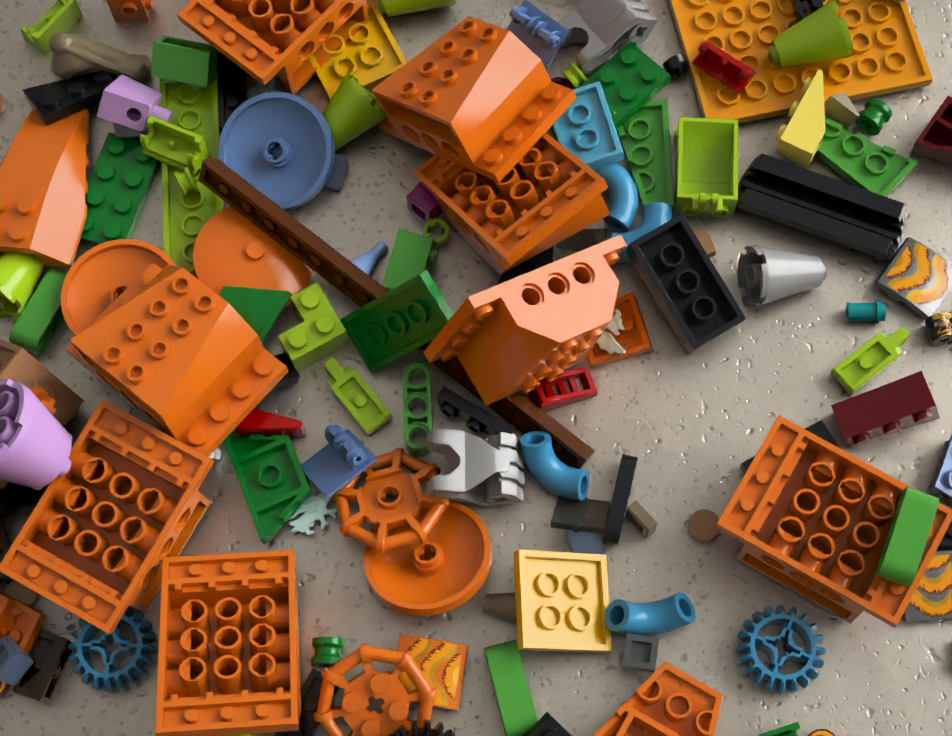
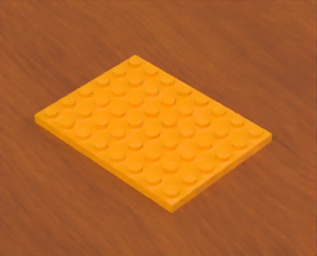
M668 0L703 118L735 119L740 124L788 114L795 100L801 102L804 96L801 94V90L807 78L813 79L818 69L823 71L824 102L831 95L846 93L849 99L854 101L931 85L933 80L906 1L895 3L893 0H822L823 5L831 1H836L840 9L835 12L837 17L845 18L853 43V48L850 50L854 55L843 59L780 67L778 62L773 64L768 47L772 46L771 40L797 23L791 0ZM808 4L806 14L810 15V4ZM703 41H712L716 47L743 64H749L750 68L756 71L754 77L740 94L692 64V61L700 53L698 49Z

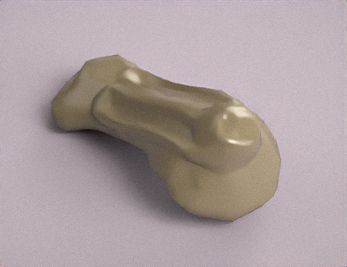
M58 32L49 41L51 51L53 52L51 72L65 80H69L78 72L96 67L119 76L123 74L141 83L149 75L152 66L150 59L146 55L127 54L112 46L82 35Z

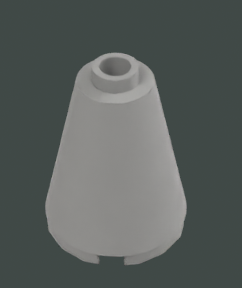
M753 245L746 246L744 249L747 250V253L741 254L739 258V288H745L747 296L742 297L749 306H760L819 287L827 275L825 263L819 257Z

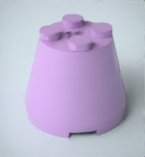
M10 379L0 380V480L41 490L57 476H64L69 471L72 464L69 456L73 437L27 386L19 382H13Z

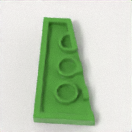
M667 99L648 101L621 125L617 132L643 207L649 203L660 202L669 204L675 210Z
M825 117L826 131L815 153L817 157L854 186L888 197L919 162L911 157L906 159L896 154V150L886 145L881 147L867 140L868 137L859 132L854 134L845 130L842 124Z

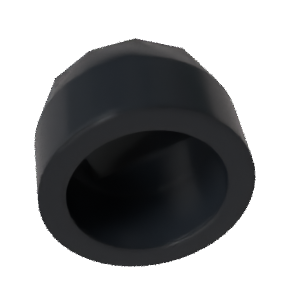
M679 53L663 63V67L671 77L680 78L678 71L685 74L688 64L683 53Z

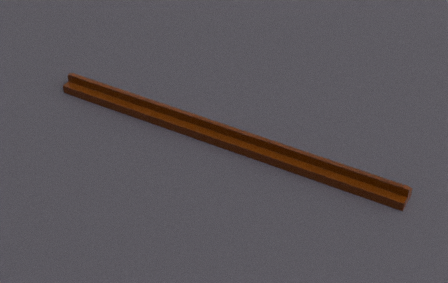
M209 156L202 161L199 182L357 305L362 307L388 292L381 284L373 280L367 273H364L361 268L352 264L349 259L343 257L337 250L329 246L326 241L317 237L314 232L308 230L297 219H294L291 214H288L274 201L268 199L265 194L254 188L251 183L242 179L239 174L228 168L221 160ZM432 341L424 344L423 346L415 350L426 358L423 352L426 350V348L430 345ZM457 355L445 362H442L441 358L432 362L483 402ZM519 391L487 405L523 434L532 431H543L550 434L554 453L559 460L570 467L582 469L595 452L589 445L581 441L571 431L565 429V426L559 424L556 419L550 417L549 414L541 410L531 400L525 398Z

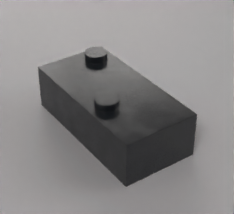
M683 213L633 241L626 248L627 255L687 354L746 320L745 315Z

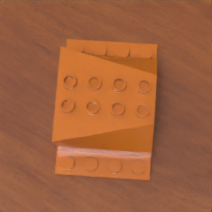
M191 0L177 13L181 23L265 86L276 75L288 92L293 95L316 74L315 70L317 68L313 67L309 59L312 54H314L320 68H322L333 57L332 54L327 53L323 49L322 45L325 43V47L329 51L339 50L342 46V41L338 37H331L333 34L342 36L346 44L349 41V28L353 24H366L369 21L366 0ZM356 26L352 29V37L361 29V26Z
M470 16L371 90L387 116L386 119L378 123L383 132L499 183L577 99L573 89L551 81L542 60L510 30Z
M546 132L500 183L438 155H434L413 171L416 179L432 193L445 216L468 245L500 275L611 214L601 195L608 188L605 179Z
M618 235L467 297L423 352L429 363L440 358L442 362H445L457 355L486 406L520 390L528 393L540 385V381L547 379L548 382L558 379L565 373L564 370L584 361L611 322L619 281L610 266L620 259L618 254L627 244L622 236Z
M152 263L89 327L70 339L71 344L66 348L69 355L165 434L207 457L289 372L285 364L263 348L258 334L226 300L183 267L166 265L161 269L155 263Z
M102 399L71 449L69 459H71L72 464L69 471L64 476H57L50 482L0 563V572L112 635L128 606L146 613L161 587L163 557H178L211 502L198 489L214 461Z
M778 415L715 527L744 543L736 557L737 560L851 624L865 611L895 628L952 521V509L939 503L916 576L909 588L876 576V569L900 497L905 487L910 486Z
M295 550L163 557L155 735L225 736L299 731L301 673Z

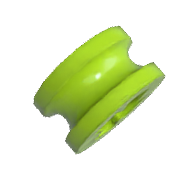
M572 61L569 62V68L561 70L562 74L575 88L580 87L579 84L588 80Z
M187 166L184 167L181 173L173 172L185 197L188 196V192L191 190L198 191Z
M434 218L425 223L423 235L432 238V233L436 229H441V234L437 236V239L434 238L436 248H442L450 240L449 226L444 220Z

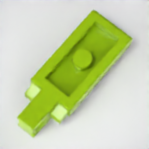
M903 326L890 336L885 332L876 334L834 367L831 374L852 396L898 359L903 353L899 347L907 341L910 334Z
M334 357L323 363L325 371L331 377L327 381L330 390L367 436L392 419L390 411L355 368L352 369L350 366H347L343 369Z

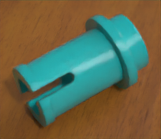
M874 300V303L847 302L846 304L847 322L874 321L875 324H879V321H885L886 306L885 303H879V300Z

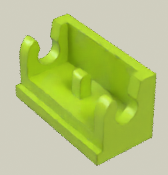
M58 0L30 30L26 25L21 29L24 41L46 55L51 50L49 41L52 36L58 32L67 33L83 17L77 1Z
M150 115L147 120L148 135H140L143 155L182 171L187 166L190 173L195 176L208 153L203 136Z

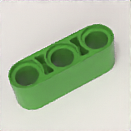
M54 268L46 273L14 324L9 335L10 343L20 346L37 356L46 350L64 321L60 296L66 276L65 273Z
M412 363L403 372V431L406 450L410 455L418 458L425 457L431 452L426 448V441L423 444L415 445L410 440L415 435L426 437V434L433 431L432 382L430 370L422 363ZM416 376L425 379L421 385H413L410 383V380ZM417 405L426 408L425 412L420 415H414L410 410Z
M907 486L905 487L897 505L876 569V576L907 588L912 585L939 505V498Z
M512 640L485 647V656L506 736H524L538 721L517 642Z

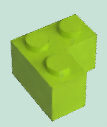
M317 282L290 296L294 310L302 323L278 335L284 353L287 354L297 372L304 370L350 344L345 327Z

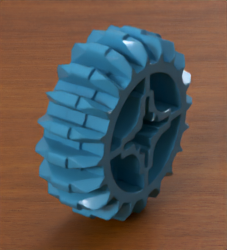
M783 605L777 606L775 614L770 606L764 608V616L760 612L755 611L752 614L754 622L746 620L743 626L747 631H739L737 635L740 640L746 642L736 645V651L746 653V655L738 658V664H749V667L744 670L743 674L749 676L754 672L757 675L752 682L755 686L762 680L766 681L764 686L766 692H770L773 685L776 684L777 693L782 695L787 684L790 692L796 693L798 691L797 682L800 686L806 688L810 685L807 677L816 679L819 675L814 667L821 668L824 665V661L817 656L824 655L826 648L816 646L824 637L822 634L813 635L812 632L818 625L817 623H812L807 626L804 623L808 619L806 613L802 614L799 619L795 617L797 612L795 607H791L788 614H785ZM783 625L776 637L768 635L761 637L757 635L761 629L767 626ZM793 630L802 639L806 653L803 652V648L798 647L793 642ZM784 638L782 644L784 645L783 650L785 653L777 661L779 655L777 654L778 648L776 646ZM755 646H758L759 650L768 656V669L758 659ZM799 661L804 663L801 670L787 675L778 674L783 662L795 663Z
M128 606L112 635L105 632L101 638L93 640L94 636L101 629L89 622L87 623L83 619L78 620V624L83 629L81 632L72 631L71 635L78 639V641L68 644V648L71 651L77 652L69 657V662L77 664L73 672L76 675L83 674L81 681L86 685L92 682V688L97 691L104 685L105 691L112 693L115 683L120 691H125L127 680L133 686H136L138 680L135 675L139 673L146 677L148 672L143 666L145 663L148 665H154L155 660L149 657L148 654L158 651L155 645L148 644L157 639V635L154 632H148L152 627L151 622L148 620L143 621L144 615L140 611L133 614V608ZM121 624L129 625L134 629L137 643L123 640V632L120 630ZM113 642H116L121 647H118L117 651L114 650L113 654L109 653L106 649H108L109 645L113 646ZM89 653L103 656V665L106 666L105 673L94 669ZM128 656H134L131 662L120 670L122 660Z

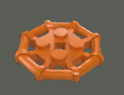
M396 448L394 452L375 456L378 459L376 462L332 495L341 524L339 531L344 537L350 536L376 549L377 553L382 554L389 549L427 541L428 534L443 512L449 509L450 505L448 499L422 495L420 488L421 484L440 474L441 469L436 463L429 464L404 452L403 448ZM392 465V467H389V468H385V469L373 471L374 469H378V468H382V467H386V466ZM404 465L417 471L415 475L412 473L410 475L405 474L402 467ZM362 476L366 478V483L362 489L361 486L358 490L353 489ZM392 493L393 497H398L392 503L383 502L386 500L387 494ZM349 502H358L360 512L351 515ZM422 507L430 508L419 524L417 519L420 516ZM367 522L371 524L373 529L378 530V533L375 535L360 526ZM403 526H408L410 531L388 536V530Z
M367 643L360 644V648L332 667L324 668L322 671L323 680L317 711L313 714L314 720L320 723L328 736H345L333 720L340 716H343L352 729L348 736H388L397 731L400 725H403L407 731L411 730V721L413 720L407 718L410 701H420L416 722L418 728H423L424 721L431 718L434 698L438 695L437 689L428 682L413 660V654L409 651L404 653L367 646ZM372 660L395 664L392 671H378V669L372 668ZM362 662L364 671L350 680L343 676ZM404 670L417 689L407 690L399 678ZM335 686L344 689L342 705L331 707ZM373 696L376 700L384 699L385 702L381 704L382 710L368 709L370 705L369 698Z

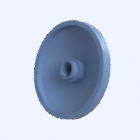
M285 92L263 93L243 102L227 119L218 145V159L231 168V170H234L242 179L251 183L254 188L265 194L268 199L274 201L285 211L304 205L321 191L331 174L335 158L333 134L322 113L301 97Z

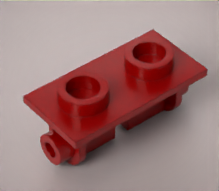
M703 41L698 49L700 53L692 61L693 65L739 94L756 74V71L751 69L749 64H743L716 47L712 41Z

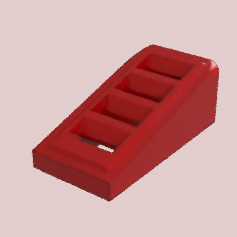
M588 366L564 371L565 373L552 382H548L547 379L540 381V385L537 388L528 392L531 402L540 407L544 412H548L597 396L598 392ZM576 378H579L582 384L583 390L579 391V388L577 386L575 380ZM564 382H568L571 393L567 392ZM554 385L556 386L558 396H555L552 388V386Z
M253 409L236 427L239 436L249 437L250 434H262L266 437L273 435L305 437L306 434L302 421Z

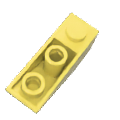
M818 69L813 79L807 78L801 90V94L804 95L801 102L795 100L788 113V117L791 120L788 125H781L775 137V140L779 141L776 153L807 168L817 152L826 131L823 71Z

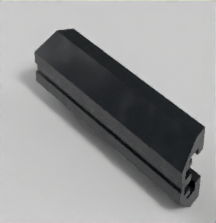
M761 154L753 160L739 182L738 201L736 204L738 208L887 261L891 260L899 249L904 235L906 208L902 202L765 154Z

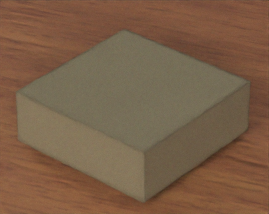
M636 500L627 507L625 517L644 538H648L655 532L658 523Z

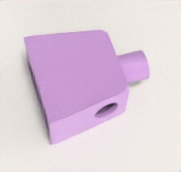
M122 74L104 89L96 116L138 131H145L148 128L147 120L150 115L170 123L173 111L160 107L162 99L160 92Z

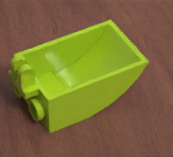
M679 117L675 159L674 213H683L685 216L711 214L718 218L733 215L738 201V120Z

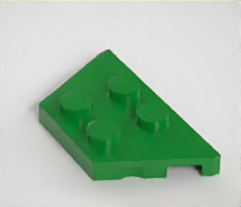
M223 286L218 295L238 312L258 334L261 343H263L292 294L288 291Z
M230 433L224 440V444L259 537L263 544L272 539L309 498L312 491L289 435L266 437L262 434H250L249 437L233 436Z

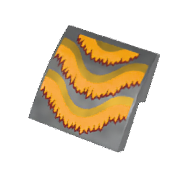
M908 237L877 278L875 284L895 302L903 301L923 320H926L935 313L952 288V264L927 246Z
M952 549L935 552L902 615L903 621L917 622L952 619Z

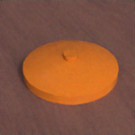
M231 206L213 215L203 225L195 240L193 249L195 277L217 294L220 293L223 286L288 291L294 295L307 288L311 281L313 270ZM291 298L288 300L282 312L293 305Z
M134 239L112 240L86 251L69 269L61 289V309L69 329L74 336L84 331L152 263H155L161 269L166 265L176 266V264L158 247Z
M449 500V509L440 516L428 534V540L424 543L415 542L386 550L384 554L377 553L376 549L365 545L363 555L364 571L375 595L388 607L401 613L415 616L445 613L461 606L472 598L487 579L493 556L487 528L475 512L461 503ZM422 507L420 516L417 519L419 524L430 508ZM408 526L388 530V536L410 531ZM373 529L371 533L377 535L378 530Z

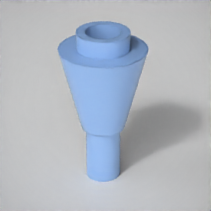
M379 241L369 252L351 260V262L370 276L377 260L388 250V246L384 242Z

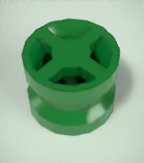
M871 98L865 103V109L858 112L860 117L855 123L865 133L878 135L883 129V123H887L893 114L885 102Z
M337 637L313 638L312 646L315 649V655L311 658V666L330 668L342 660L341 650L344 648L345 640Z

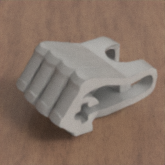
M583 0L572 12L558 22L570 31L560 47L565 48L573 43L587 44L577 54L576 62L577 67L585 75H590L599 70L617 54L624 39H628L636 47L643 43L649 37L654 25L657 23V19L649 13L650 9L646 4L640 2L641 0Z
M436 429L426 434V448L429 451L444 455L450 465L449 475H436L426 482L427 495L435 498L457 500L482 507H495L523 502L524 492L519 486L525 485V474L520 471L525 468V461L523 456L520 455L522 453L520 439L515 434L499 432L498 435L488 436L486 441L460 430Z

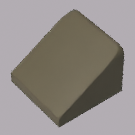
M846 93L831 95L824 102L825 117L842 124L845 130L860 117V114Z

